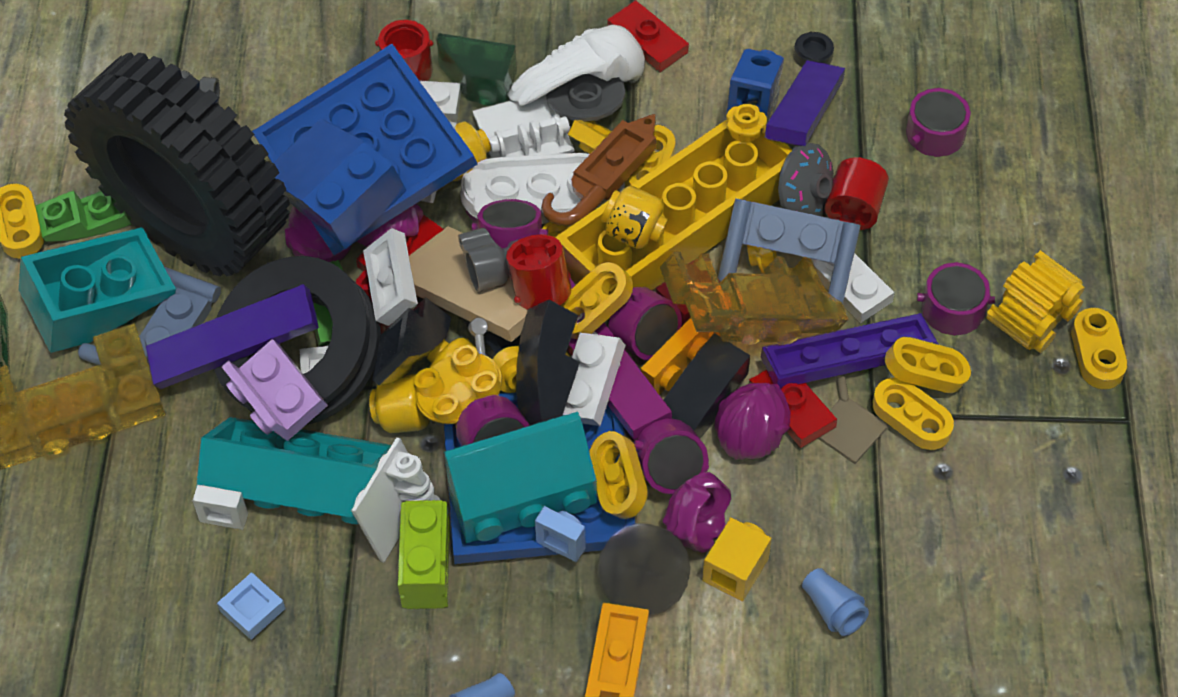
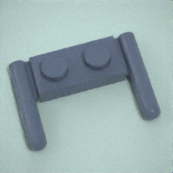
M735 198L718 279L723 286V292L732 290L742 244L834 263L825 311L832 316L839 315L842 311L861 225Z
M165 267L176 288V293L160 303L129 351L130 357H123L89 343H84L79 347L78 356L82 360L156 387L153 385L146 346L203 324L212 310L211 304L218 300L221 288Z

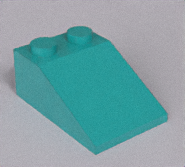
M143 227L22 256L20 260L18 290L50 353L93 342L176 293V288Z

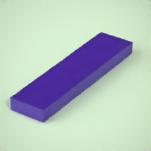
M806 61L766 124L765 138L797 146H806L844 81L845 68Z
M302 284L147 345L146 351L153 385L159 389L166 388L220 367L228 361L233 362L256 353L272 339L279 344L318 329L319 325L310 289Z
M919 313L762 347L760 357L773 383L782 388L789 383L802 384L886 365V352L901 337H911L938 344L922 314Z

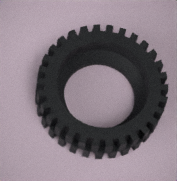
M132 52L126 53L123 57L120 56L68 103L64 116L68 118L65 121V128L71 132L68 135L70 143L78 147L75 153L79 161L89 165L85 170L90 178L99 180L101 185L98 188L104 196H111L116 201L113 206L120 213L125 211L132 218L130 223L135 228L143 227L148 232L149 240L156 245L161 242L164 244L165 252L173 257L180 254L183 263L190 267L196 264L199 271L208 273L211 270L216 276H222L223 273L226 276H232L234 273H238L287 223L286 220L289 218L290 211L286 208L290 203L289 198L283 195L286 191L284 182L275 178L279 171L274 163L265 161L264 158L268 155V152L262 144L253 143L251 138L255 134L247 125L241 127L234 120L238 115L229 106L224 110L217 103L219 97L210 89L206 93L200 89V81L191 75L186 79L183 78L179 67L173 64L165 67L161 58L153 56L148 59L145 53H137L135 56Z

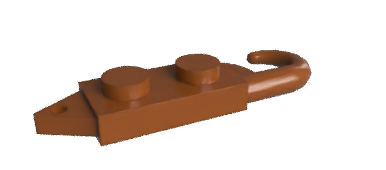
M652 114L629 123L622 120L573 171L571 179L572 188L577 197L581 199L580 202L568 212H557L552 208L551 204L554 194L548 193L542 200L541 209L544 217L553 224L569 227L594 211L604 199L608 201L613 192L618 190L657 148L656 137L654 136L656 115Z

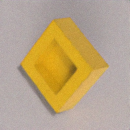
M574 120L568 135L580 141V149L591 154L612 131L594 121Z

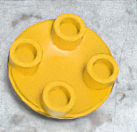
M461 346L454 351L453 355L440 360L431 368L420 370L414 377V384L417 389L416 403L421 413L434 422L443 424L457 423L461 412L471 402L489 395H499L502 387L501 371L491 358L479 354L474 346Z

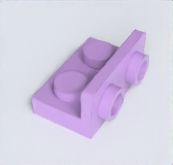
M273 339L240 368L230 361L222 366L231 378L226 384L240 402L245 404L248 401L255 411L250 416L267 435L274 431L288 441L328 406L283 348Z

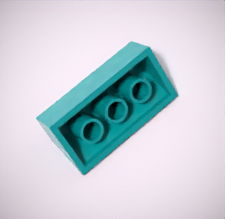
M229 417L201 438L197 485L242 492L244 499L254 500V505L262 508L272 509L283 505L297 508V512L302 515L322 516L324 513L341 516V520L344 522L359 524L351 511L355 505V500L374 475L381 457L388 452L392 445L303 429L286 441L274 431L269 435L265 434L254 421Z

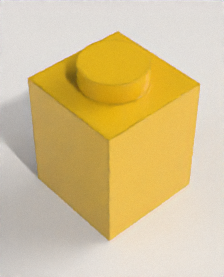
M730 517L704 559L702 581L743 602L769 560L772 538L767 536L757 525L749 522L742 523Z

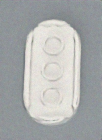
M565 153L496 157L482 160L473 167V170L468 173L466 172L462 177L460 193L462 204L472 216L477 218L480 209L491 202L503 199L528 201L540 209L542 224L548 223L549 221L544 217L541 209L542 200L548 193H553L554 199L551 204L555 211L568 212L572 210L581 200L572 188L571 179L573 171L590 154ZM625 182L617 191L621 192L625 188ZM604 199L598 207L607 202V200Z

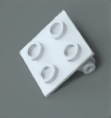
M546 95L520 106L519 101H507L473 111L479 129H482L489 139L491 145L489 154L491 158L574 152V147L567 134L570 131L568 119L566 116L560 117L554 113L547 104Z
M398 437L388 452L381 457L377 470L365 489L358 494L355 505L351 510L378 559L383 563L400 537L401 502L440 500L434 494V486L429 476L422 470L420 459L415 455L409 454L401 438Z

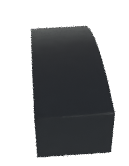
M426 297L413 310L408 308L380 335L372 380L378 385H384L405 377L443 341L449 330L451 317Z
M549 299L527 310L520 337L516 377L517 404L519 411L527 420L529 426L563 415L580 364L579 361L565 355L578 315Z
M714 333L683 371L663 400L672 411V419L681 420L689 425L698 437L701 438L715 422L720 402L734 392L749 374L750 355Z

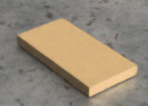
M447 226L442 232L438 233L409 256L417 296L423 299L426 297L434 304L470 322L475 318H482L487 322L488 331L510 342L521 334L527 310L514 302L515 293L510 275L507 282L503 285L478 292L471 281L465 255L459 244L458 235L462 234V232Z

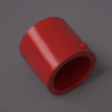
M406 19L397 20L386 25L380 31L378 40L375 41L379 51L393 44L418 80L428 81L433 72L431 47L434 42L430 40L427 29L416 21Z
M861 157L842 160L837 166L832 182V190L826 201L825 212L830 219L861 225L860 230L871 228L877 223L888 186L889 176L886 170L878 163Z
M538 234L521 238L511 245L507 251L506 260L515 293L514 302L526 310L548 299L559 305L563 304L571 295L572 287L570 282L571 274L568 272L561 242L553 236Z

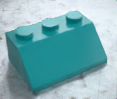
M578 412L444 452L450 499L466 543L476 540L489 541L498 537L502 532L521 526L534 527L535 520L544 506L557 513L564 511L575 514L597 503V480Z

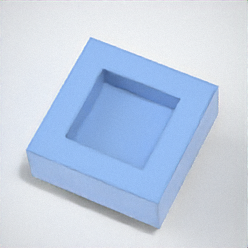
M545 506L535 520L536 543L577 562L586 548L585 526L570 513L564 511L557 513Z
M252 572L217 603L219 611L251 640L286 609L283 600Z

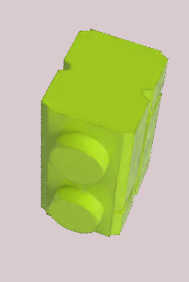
M445 501L401 502L398 590L402 608L435 609L448 607L450 520L448 505Z

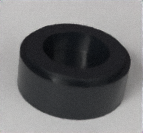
M808 32L802 34L795 42L794 59L800 67H803L806 61L830 65L833 59L834 44L823 33Z

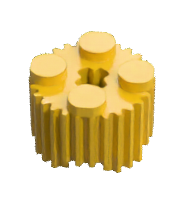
M1040 250L1034 255L1035 263L1033 262L1031 266L1025 261L1020 263L1017 269H1014L1011 276L1006 279L1003 285L1006 288L1003 294V302L999 307L992 304L986 313V318L1026 349H1035L1037 352L1042 353L1055 338L1056 333L1053 329L1063 318L1067 322L1070 321L1082 306L1084 301L1079 297L1082 295L1085 287L1082 285L1081 279Z

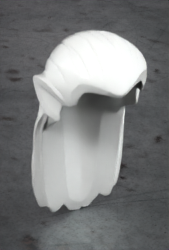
M609 25L602 28L587 29L582 35L575 36L571 42H566L565 45H560L558 49L553 50L551 55H547L542 62L528 68L513 83L507 95L511 101H519L520 106L526 105L583 74H591L606 81L619 77L624 82L634 83L642 76L644 71L645 57L642 47L635 37L622 26Z

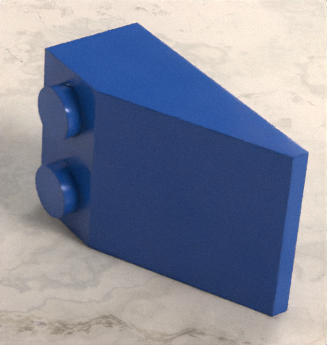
M321 118L274 162L279 171L275 178L284 182L286 191L283 195L289 198V203L345 250L406 192L392 163L363 140Z

